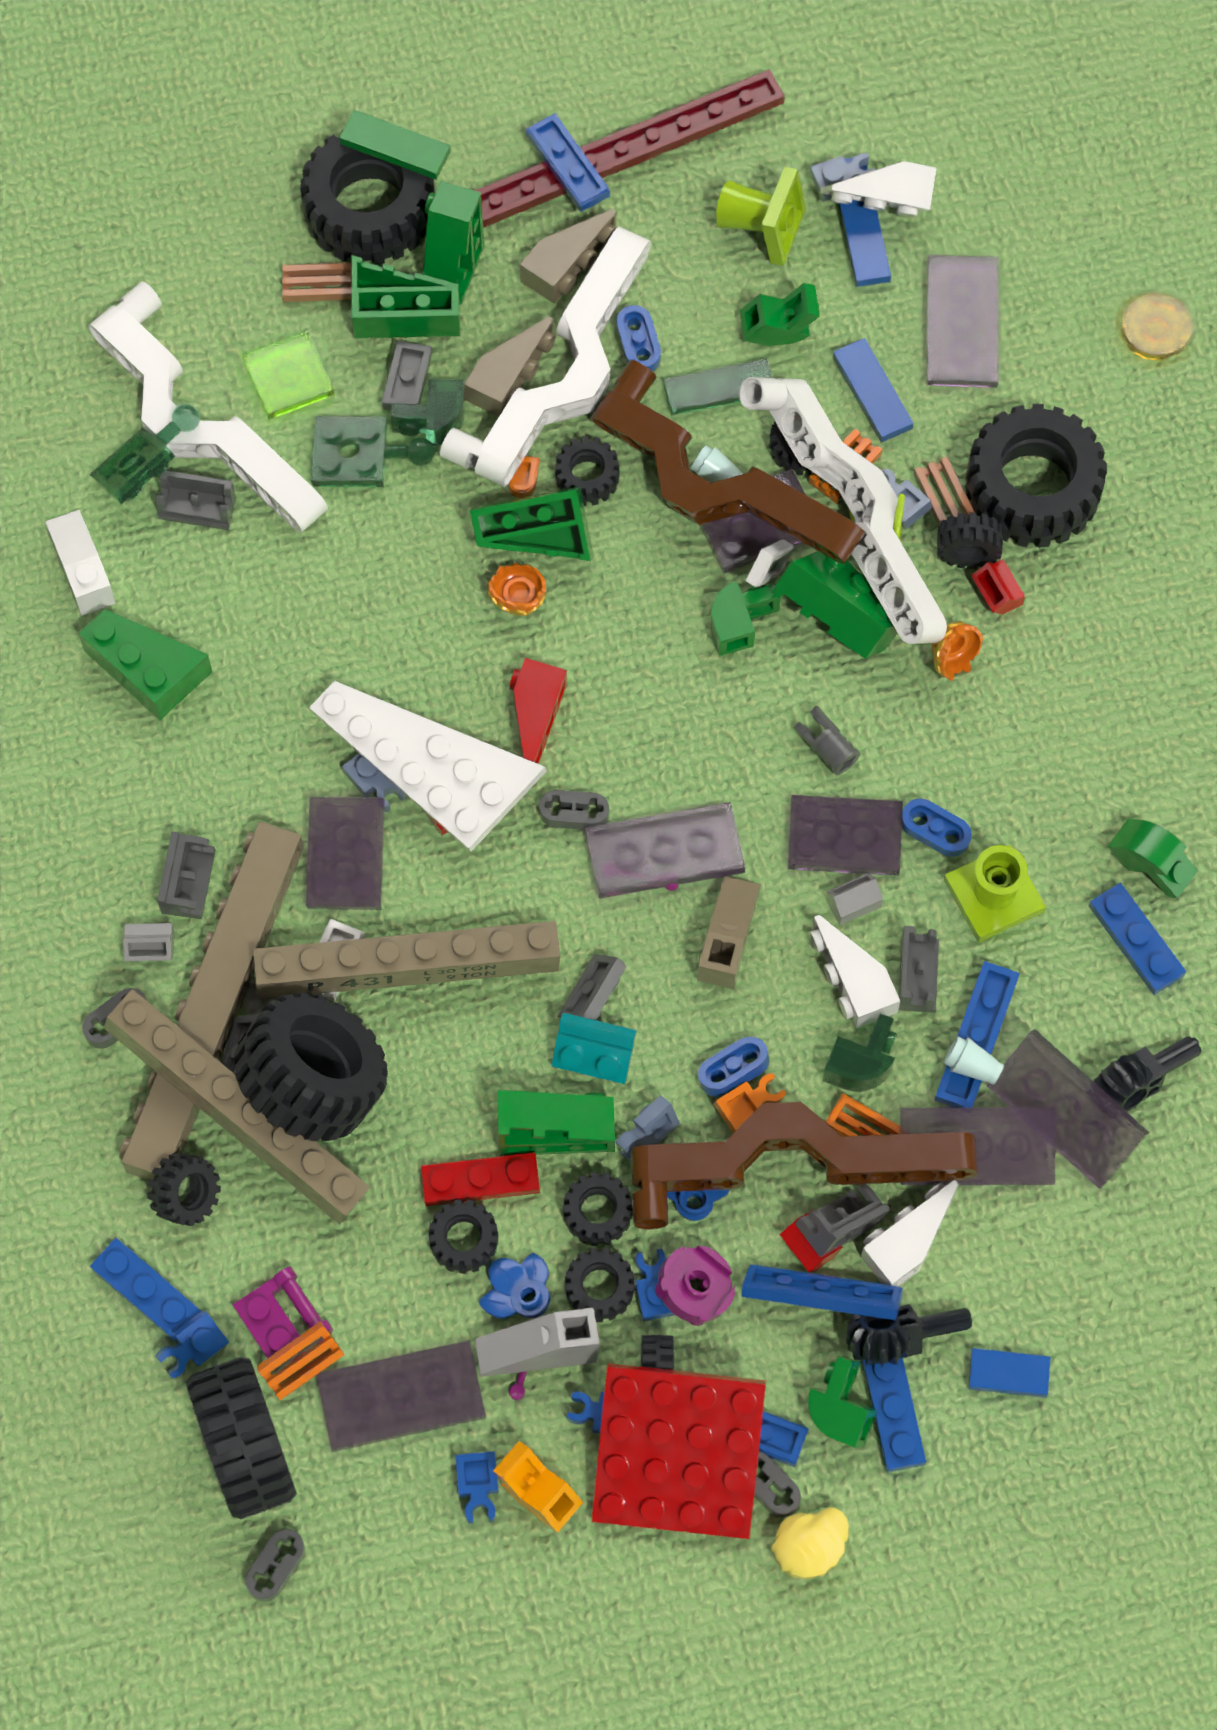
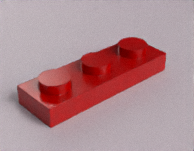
M536 1152L421 1166L425 1207L447 1203L453 1204L454 1200L460 1199L461 1202H467V1200L479 1201L540 1193Z

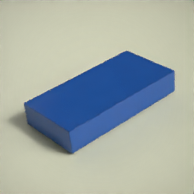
M972 1348L968 1389L1047 1398L1051 1357Z

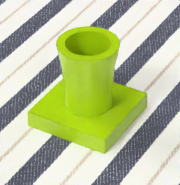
M784 166L774 194L752 189L728 180L721 190L717 204V226L719 228L763 232L770 263L784 266L806 211L798 169Z
M1011 844L1007 846H991L985 849L978 856L977 860L944 876V882L978 943L1045 912L1046 906L1028 876L1026 860Z

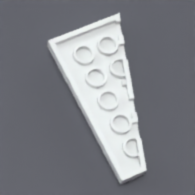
M336 681L309 707L319 719L470 852L547 772L546 768L542 765Z

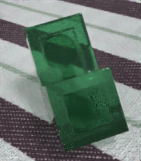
M428 379L427 404L391 403L392 432L400 433L404 436H416L419 433H423L427 437V446L443 444L449 431L452 428L460 430L464 422V380Z
M879 1014L867 1047L838 1036L824 1069L822 1081L852 1092H864L881 1085L891 1074L895 1057L887 1055L891 1053L897 1037V1033L892 1031L894 1018Z

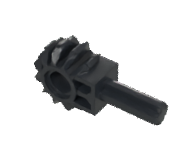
M1187 1036L1155 1055H1152L1146 1047H1143L1133 1054L1121 1056L1118 1060L1111 1062L1110 1065L1101 1070L1100 1075L1094 1079L1090 1090L1094 1101L1111 1117L1126 1115L1128 1111L1136 1109L1142 1101L1161 1091L1166 1074L1201 1054L1202 1049L1199 1046V1041L1195 1037Z
M910 1304L900 1306L896 1320L854 1314L851 1315L850 1322L848 1323L846 1344H848V1350L852 1352L853 1359L864 1360L866 1365L874 1363L883 1367L885 1363L898 1364L899 1358L903 1359L908 1356L922 1354V1339L968 1330L972 1327V1318L968 1308L918 1317Z

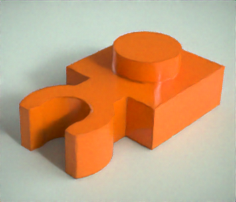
M773 1073L763 1076L754 1090L746 1081L715 1101L713 1105L732 1133L762 1103H779L786 1095L784 1090L774 1095L767 1092L766 1085L775 1078Z

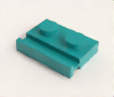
M563 1012L559 1023L560 1026L551 1067L625 1084L628 1078L637 1030Z

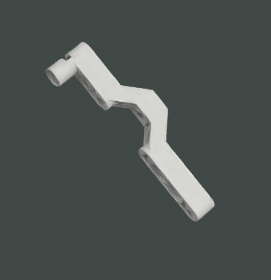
M622 227L616 228L559 321L556 332L558 336L568 340L575 360L562 382L531 390L518 388L484 441L459 429L452 428L444 439L440 450V457L465 469L471 467L475 469L476 474L506 487L545 425L594 412L610 385V367L599 336L645 263L651 249L652 242Z
M140 282L120 299L119 305H112L90 323L88 328L96 341L143 385L141 421L143 422L145 435L169 458H220L295 531L302 533L328 510V506L321 495L240 418L233 416L229 421H192L172 402L173 381L183 373V369L177 359L141 325L143 321L162 306V302L147 283Z
M749 377L745 379L739 390V398L742 405L749 410L770 411L799 463L839 490L855 518V523L865 532L852 555L900 638L908 644L938 643L941 641L947 630L945 617L893 530L898 497L882 470L841 441L806 381L802 379H774L766 377Z

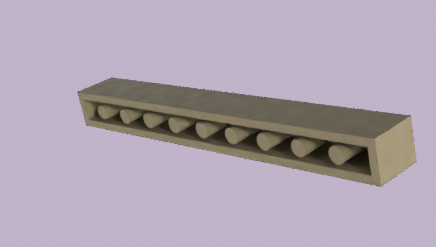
M259 821L255 833L250 831L247 835L243 852L246 853L242 865L237 864L232 872L230 886H233L228 899L223 898L219 904L216 915L219 922L215 932L209 931L203 945V953H206L201 966L196 965L189 980V986L192 989L188 999L180 1001L175 1020L178 1021L177 1026L218 1061H220L226 1046L234 1017L239 1013L255 973L253 949L265 948L304 850L301 834ZM152 1070L147 1088L150 1089V1093L146 1103L140 1102L134 1115L133 1123L137 1125L131 1138H125L119 1154L126 1173L146 1180L154 1179L155 1175L151 1172L154 1167H161L159 1164L161 1159H169V1155L173 1153H183L200 1111L199 1107L154 1070Z

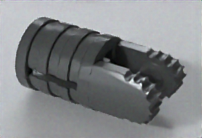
M815 706L810 713L814 720L823 726L825 731L816 738L812 731L801 722H798L793 728L814 752L818 753L825 760V763L832 768V772L835 775H840L856 763L861 753L857 748H853V745L840 733L838 727L818 706Z

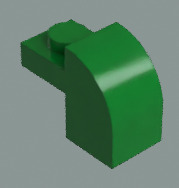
M802 283L784 299L764 294L756 296L740 309L744 341L764 346L793 344L809 337V324L820 317L815 285Z
M735 581L725 586L717 594L712 605L711 634L719 656L754 647L755 630L751 619L779 611L780 599L771 593L776 584L752 586L746 592L741 593L738 582Z
M1128 818L1107 846L1128 871L1148 873L1170 898L1178 899L1198 872V869L1183 853L1186 845L1168 830L1146 820Z
M838 1356L836 1362L831 1361L826 1370L824 1383L828 1384L827 1389L810 1388L808 1396L810 1416L816 1427L827 1437L854 1448L865 1447L877 1410L848 1399L861 1361L847 1356Z

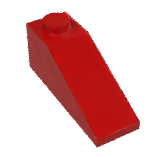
M528 658L524 659L521 670L515 668L509 689L514 691V706L522 758L539 764L567 687V670Z

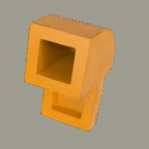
M520 1441L517 1442L493 1470L503 1482L501 1486L519 1504L557 1533L583 1504V1501L569 1484L548 1470L531 1449Z

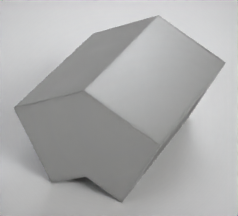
M869 873L826 891L830 900L829 906L839 925L882 907L883 897L877 880Z
M172 923L125 924L123 938L124 961L172 960L174 954V929Z

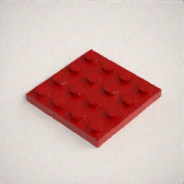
M608 1363L591 1522L750 1539L766 1380Z

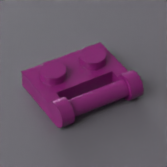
M291 1266L279 1271L271 1280L232 1304L234 1310L267 1359L300 1336L274 1297L275 1294L284 1290L309 1329L321 1321L330 1334L334 1330L327 1320L321 1319L297 1283L296 1279L298 1276ZM319 1337L317 1340L309 1344L307 1347L302 1349L300 1352L292 1356L290 1359L282 1363L274 1370L277 1371L284 1365L291 1362L301 1353L306 1352L307 1350H309L310 1348L324 1340L323 1337Z

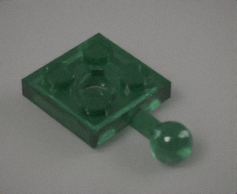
M191 404L178 405L172 412V421L155 436L142 427L89 475L121 505L126 500L135 498L141 492L142 486L152 477L162 474L168 468L169 462L176 456L166 445L180 432H191L198 427L200 423L199 411Z
M315 416L311 483L313 487H384L386 459L408 458L412 464L424 466L429 464L434 458L435 449L431 441L423 437L411 440L408 445L387 444L388 422L386 416ZM353 445L359 448L358 453L354 457L345 458L340 455L341 450L346 446Z

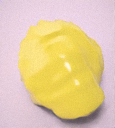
M833 1507L825 1508L817 1514L797 1513L787 1517L780 1524L775 1542L772 1545V1551L781 1570L793 1579L806 1580L817 1576H824L837 1565L839 1558L844 1554L845 1542L849 1536L847 1518L840 1510Z

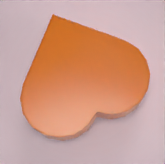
M524 457L508 484L512 495L524 498L534 493L540 458Z

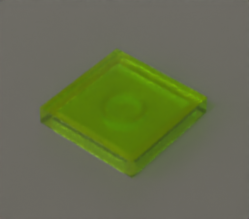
M308 331L242 355L245 367L268 419L335 395L334 387Z

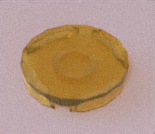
M1150 293L1141 295L1130 302L1123 314L1121 333L1133 353L1144 359L1161 361L1168 359L1169 356L1178 355L1184 350L1190 341L1193 322L1189 310L1180 300L1168 294Z

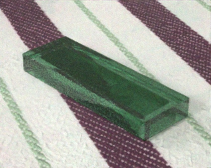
M768 359L665 378L663 385L671 416L741 402L739 390L745 379L749 377L772 378Z

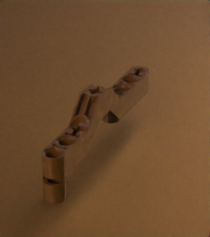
M634 359L629 361L615 381L616 387L613 391H608L590 418L607 433L656 460L662 497L666 499L667 504L670 505L672 510L698 525L749 512L834 561L845 564L865 535L861 527L845 516L753 466L745 474L713 483L692 473L689 468L686 446L693 438L692 435L676 422L640 403L657 376L642 363Z
M802 1102L762 1103L725 1142L652 1144L633 1148L631 1150L632 1185L642 1189L633 1193L634 1226L639 1229L652 1230L666 1227L669 1224L667 1192L729 1190L742 1187L745 1184L744 1172L765 1151L804 1150L826 1169L827 1182L835 1185L970 1179L978 1174L975 1135L967 1132L842 1137Z

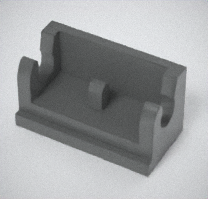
M166 470L161 471V495H156L158 519L229 530L236 502L233 481Z
M171 832L157 900L161 914L202 919L216 852L214 846L208 845L209 839Z
M904 926L898 993L900 1005L898 1010L936 1012L939 939H937V931L934 929H929L928 934H917L915 926Z
M862 1184L857 1187L860 1194L864 1196L866 1204L854 1190H851L828 1205L809 1212V1215L799 1218L795 1223L819 1257L870 1231L888 1213L890 1208L886 1203L883 1204L868 1185Z

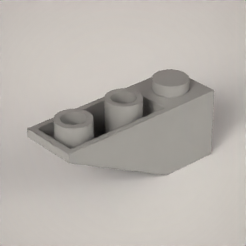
M594 1308L554 1312L475 1338L480 1377L597 1363L600 1345Z

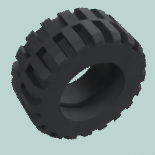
M333 134L324 140L325 146L323 148L317 146L310 154L311 161L305 162L302 170L303 178L300 180L305 222L308 224V231L313 239L318 240L319 246L326 252L330 253L334 250L335 258L342 261H347L348 258L352 259L353 255L362 258L363 262L375 261V265L385 264V259L390 257L393 260L404 257V250L407 248L413 251L420 245V237L424 238L427 236L428 214L425 213V206L431 192L435 193L434 179L341 145L340 136L336 137ZM364 179L382 180L390 183L400 191L399 196L393 203L373 212L354 211L343 206L337 200L339 194L347 186Z
M1033 404L1032 409H1025L1024 405L1012 407L1011 414L1009 415L1005 411L1000 412L993 417L992 424L986 423L979 431V436L974 440L970 452L965 478L967 480L965 487L966 496L969 500H972L971 506L977 516L985 514L988 515V519L994 517L997 519V523L1000 522L1002 524L1004 541L1008 542L1009 538L1018 540L1017 546L1028 547L1030 542L1037 543L1038 548L1049 547L1051 540H1056L1058 544L1069 540L1071 532L1078 535L1085 529L1087 521L1093 519L1105 485L1107 462L1103 460L1105 451L1100 442L1095 443L1096 433L1089 426L1084 429L1081 426L1083 420L1075 414L1069 417L1063 414L1064 409L1054 406L1053 410L1044 409V404ZM1040 456L1057 464L1067 476L1069 485L1052 495H1029L1013 487L1006 479L1002 468L1010 461L1019 457Z
M309 993L287 994L267 1003L238 1042V1047L234 1054V1068L237 1081L242 1082L240 1090L244 1097L250 1098L252 1101L251 1107L258 1114H264L268 1118V1123L274 1127H282L285 1129L286 1134L293 1137L301 1135L304 1136V1140L318 1141L321 1138L322 1142L346 1137L360 1125L385 1091L388 1071L387 1061H383L385 1053L382 1046L376 1044V1036L372 1030L366 1029L362 1025L363 1020L356 1014L352 1016L345 1011V1006L338 1002L332 1004L328 1002V998L320 995L310 997ZM304 1062H306V1063H308L309 1065H311V1066H312L313 1068H315L318 1072H316L315 1070L311 1069V1068H310L307 1064H305Z
M239 1357L192 1374L186 1381V1386L231 1516L237 1519H244L292 1501L297 1492L251 1359Z

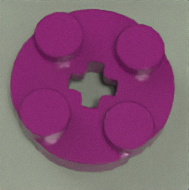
M698 1245L696 1248H678L663 1262L659 1269L655 1292L658 1298L677 1317L688 1321L694 1326H701L705 1322L715 1320L728 1309L735 1296V1286L732 1288V1281L730 1279L732 1271L726 1260L711 1248ZM698 1277L702 1281L700 1287L704 1292L694 1290L690 1286L689 1279L693 1280Z

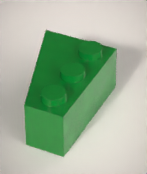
M440 181L436 193L431 192L425 206V213L428 214L423 275L458 284L460 305H462L484 249L481 192Z
M352 255V324L354 338L460 336L459 285L415 273L414 276L395 270L394 266L383 264V267L366 263L363 262L362 258Z
M580 486L474 507L470 510L477 547L537 553L554 557H568L591 561L594 558Z
M818 551L794 560L771 591L779 599L784 594L802 607L799 613L809 619L813 614L831 627L827 633L864 659L885 651L897 635L895 627L866 577L860 574L848 560L845 564H841Z
M106 609L78 633L84 652L159 720L163 719L212 673L208 654Z
M497 1089L500 1156L535 1152L536 1155L615 1152L614 1097H608L598 1092L577 1095Z

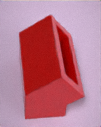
M1004 559L995 563L988 562L971 575L993 613L1005 614L1023 605L1025 595Z
M796 1219L779 1235L807 1271L816 1272L824 1264L834 1259L843 1246L819 1257L795 1223L798 1221Z

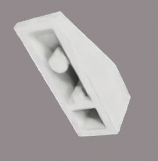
M80 510L45 521L81 616L116 604L107 575Z

